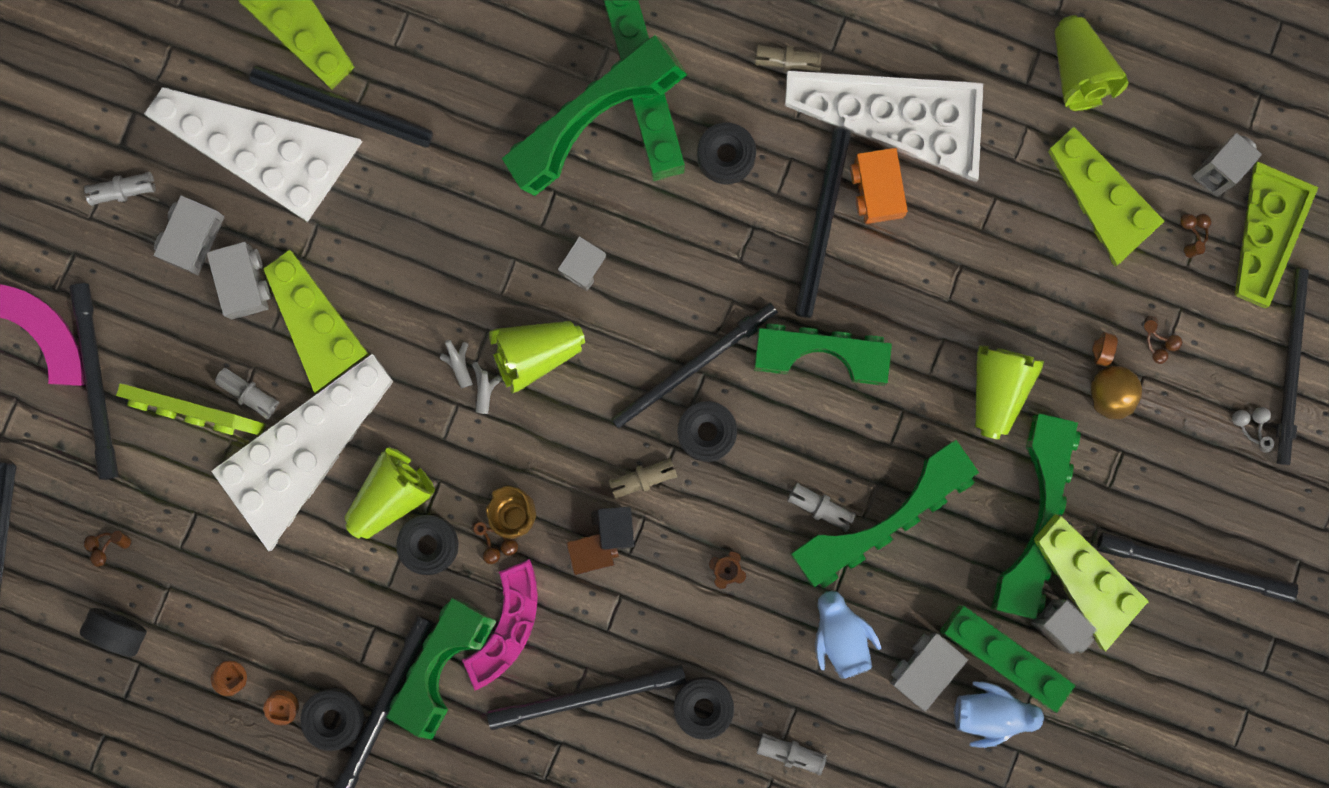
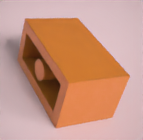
M897 148L857 154L854 160L855 164L850 165V172L853 184H858L860 196H856L858 215H864L865 224L904 218L908 211Z

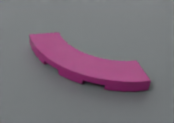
M0 284V318L21 326L38 343L47 363L48 384L85 386L81 350L65 320L52 307L34 295Z
M530 559L499 572L504 595L500 622L494 634L482 649L462 660L475 691L488 685L503 674L518 658L531 635L537 613L538 592L535 572Z

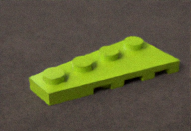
M238 0L331 90L354 68L312 0Z
M1075 127L1048 150L1067 186L1071 187L1078 199V205L1082 212L1087 215L1093 225L1097 238L1108 251L1109 259L1114 267L1120 264L1165 222Z
M1256 162L1253 165L1235 289L1236 297L1264 309L1270 306L1319 187L1260 162Z
M288 250L264 268L312 389L317 394L366 358L369 353L291 250Z
M121 383L116 394L118 397L129 399L127 404L129 407L147 411L148 405L157 407L155 414L173 419L176 418L177 413L186 415L184 422L204 427L206 421L215 423L213 430L233 435L234 430L237 429L260 436L263 434L266 426L264 423Z
M1055 514L1034 538V541L1054 574L1061 580L1065 587L1063 589L1069 599L1074 602L1079 612L1097 629L1093 634L1100 649L1107 651L1149 601L1067 521Z

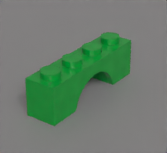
M766 324V329L759 328L754 371L786 375L793 363L800 357L809 353L821 352L830 354L840 360L846 367L851 382L885 386L888 383L892 343H884V337L865 335L864 340L851 339V333L837 331L832 332L831 336L818 335L819 330L813 328H799V332L785 331L786 326L778 324Z
M454 598L442 608L439 614L440 621L434 632L425 639L423 652L418 661L408 670L407 681L401 692L393 698L390 705L391 710L387 716L389 720L419 738L433 739L448 711L439 691V679L445 664L451 657L461 651L481 650L496 623L495 619L471 605Z
M957 605L939 631L966 652L1007 678L1021 691L1050 711L1057 713L1076 686L965 606Z

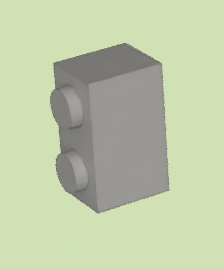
M1235 133L1212 152L1192 177L1215 197H1218L1235 186L1262 154L1257 150L1256 144L1250 138Z
M180 196L178 202H174L169 209V222L165 231L160 232L155 240L154 249L156 251L153 256L198 276L207 257V252L210 251L225 216L212 208Z
M242 242L207 252L223 316L233 320L269 309L267 300L271 299V294L265 280L261 281L258 269L262 268V260L257 249L253 250L249 244Z
M1053 599L1043 609V612L1039 613L1037 618L1031 621V624L1059 651L1075 654L1076 651L1079 653L1085 651L1094 641L1092 635L1097 630L1067 600Z
M934 632L929 636L923 634L914 644L912 649L915 653L909 661L906 662L903 659L891 673L894 679L890 684L925 712L968 661L965 656Z

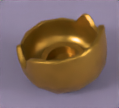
M1109 366L1099 371L1090 389L1094 409L1108 419H1123L1132 414L1142 397V386L1138 376L1122 366Z
M504 486L492 492V500L485 509L490 528L498 536L515 539L528 533L536 519L533 499L524 490L512 486Z

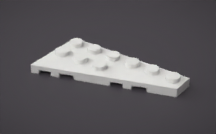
M800 71L787 72L786 107L839 128H845L854 134L889 148H897L899 152L974 182L978 181L983 83Z
M167 88L160 90L145 112L147 117L307 222L362 143L360 139Z
M371 354L211 471L268 551L273 550L283 532L296 518L298 511L314 493L339 458V454L344 447L352 440L367 415L372 412L393 383V380L375 355Z

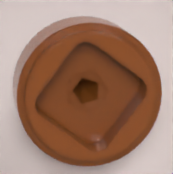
M1103 332L1100 339L1094 341L1092 352L1095 356V364L1107 367L1112 363L1118 342L1115 334Z
M235 661L222 662L211 674L213 689L223 696L237 694L243 689L247 681L244 667Z
M274 691L264 703V715L273 724L287 725L295 719L299 711L298 699L289 691Z

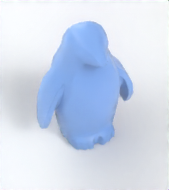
M829 591L822 594L818 599L820 623L815 640V652L821 670H825L824 657L827 654L836 672L842 679L870 670L872 665L867 638L871 640L878 650L881 649L880 642L873 628L863 618L850 610L844 598L838 592Z
M973 682L972 685L984 689L988 693L958 696L954 707L957 730L985 737L982 740L969 743L972 747L996 746L1018 733L1033 732L1040 729L1044 720L1041 708L1034 704L1019 701L1007 690L988 682Z

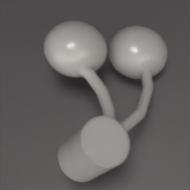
M1259 407L1252 413L1253 420L1260 423L1258 428L1260 441L1252 438L1245 430L1244 426L1251 419L1250 414L1245 410L1234 412L1232 422L1237 426H1241L1243 433L1249 440L1259 444V449L1262 452H1270L1274 446V440L1271 437L1262 438L1261 433L1263 424L1271 418L1269 409Z

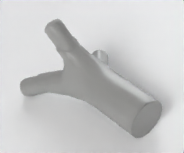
M446 340L445 344L449 356L441 354L440 359L452 367L461 389L473 385L465 362L468 343L463 342L459 352H457L451 340Z
M474 362L472 366L476 373L478 387L475 413L488 414L491 392L502 380V377L497 375L494 379L488 381V372L482 371L478 362Z

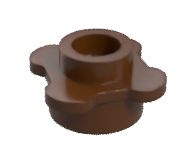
M730 552L728 556L723 558L713 557L709 562V567L714 571L716 577L714 584L719 589H725L728 584L734 582L741 584L746 579V573L741 570L739 563L741 557L737 552ZM726 567L731 569V572L728 574L724 572Z

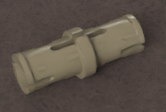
M758 44L755 65L784 68V72L794 69L820 73L822 52L794 50V46L788 45L787 48H778Z
M669 457L664 461L642 468L641 465L636 467V471L615 479H609L611 489L625 485L623 488L612 491L615 500L642 489L646 492L650 490L652 485L677 478L675 469L661 473L662 470L673 467L671 458Z

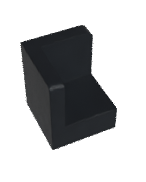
M631 507L598 509L591 512L592 525H598L600 548L602 550L635 547Z

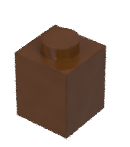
M599 534L567 542L575 575L615 565L613 558L619 557L618 549L602 550L600 548Z

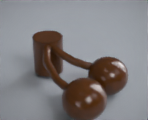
M1187 213L1180 218L1181 226L1185 229H1191L1198 242L1184 247V253L1188 258L1205 252V243L1208 241L1209 234L1208 227L1212 223L1211 218L1206 214H1200L1195 217ZM1196 225L1199 228L1205 229V240L1201 242V238L1194 228Z
M1148 316L1144 323V329L1148 332L1147 344L1149 350L1153 353L1154 362L1163 364L1168 360V352L1161 348L1155 351L1152 349L1150 343L1151 333L1158 339L1165 341L1166 349L1172 352L1179 350L1183 341L1179 335H1171L1168 338L1159 336L1155 332L1158 328V319L1155 316Z
M482 522L473 523L471 527L472 532L479 536L484 535L487 540L488 547L483 553L484 562L487 564L498 562L501 556L500 551L497 548L491 547L489 536L486 531H494L491 528H487ZM502 537L504 542L501 544V552L507 556L514 555L518 551V543L513 539Z
M121 531L105 532L96 537H86L84 547L87 551L92 552L90 555L91 563L96 567H100L106 562L105 550L111 541L122 549H126L131 545V538ZM106 535L111 536L104 544L102 550L98 549V539Z

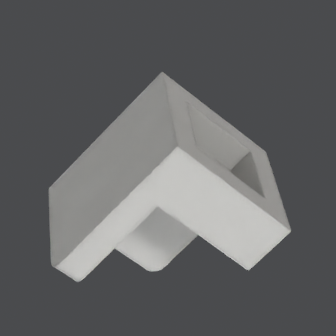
M579 236L558 268L559 274L588 292L594 282L593 276L605 260L606 253Z

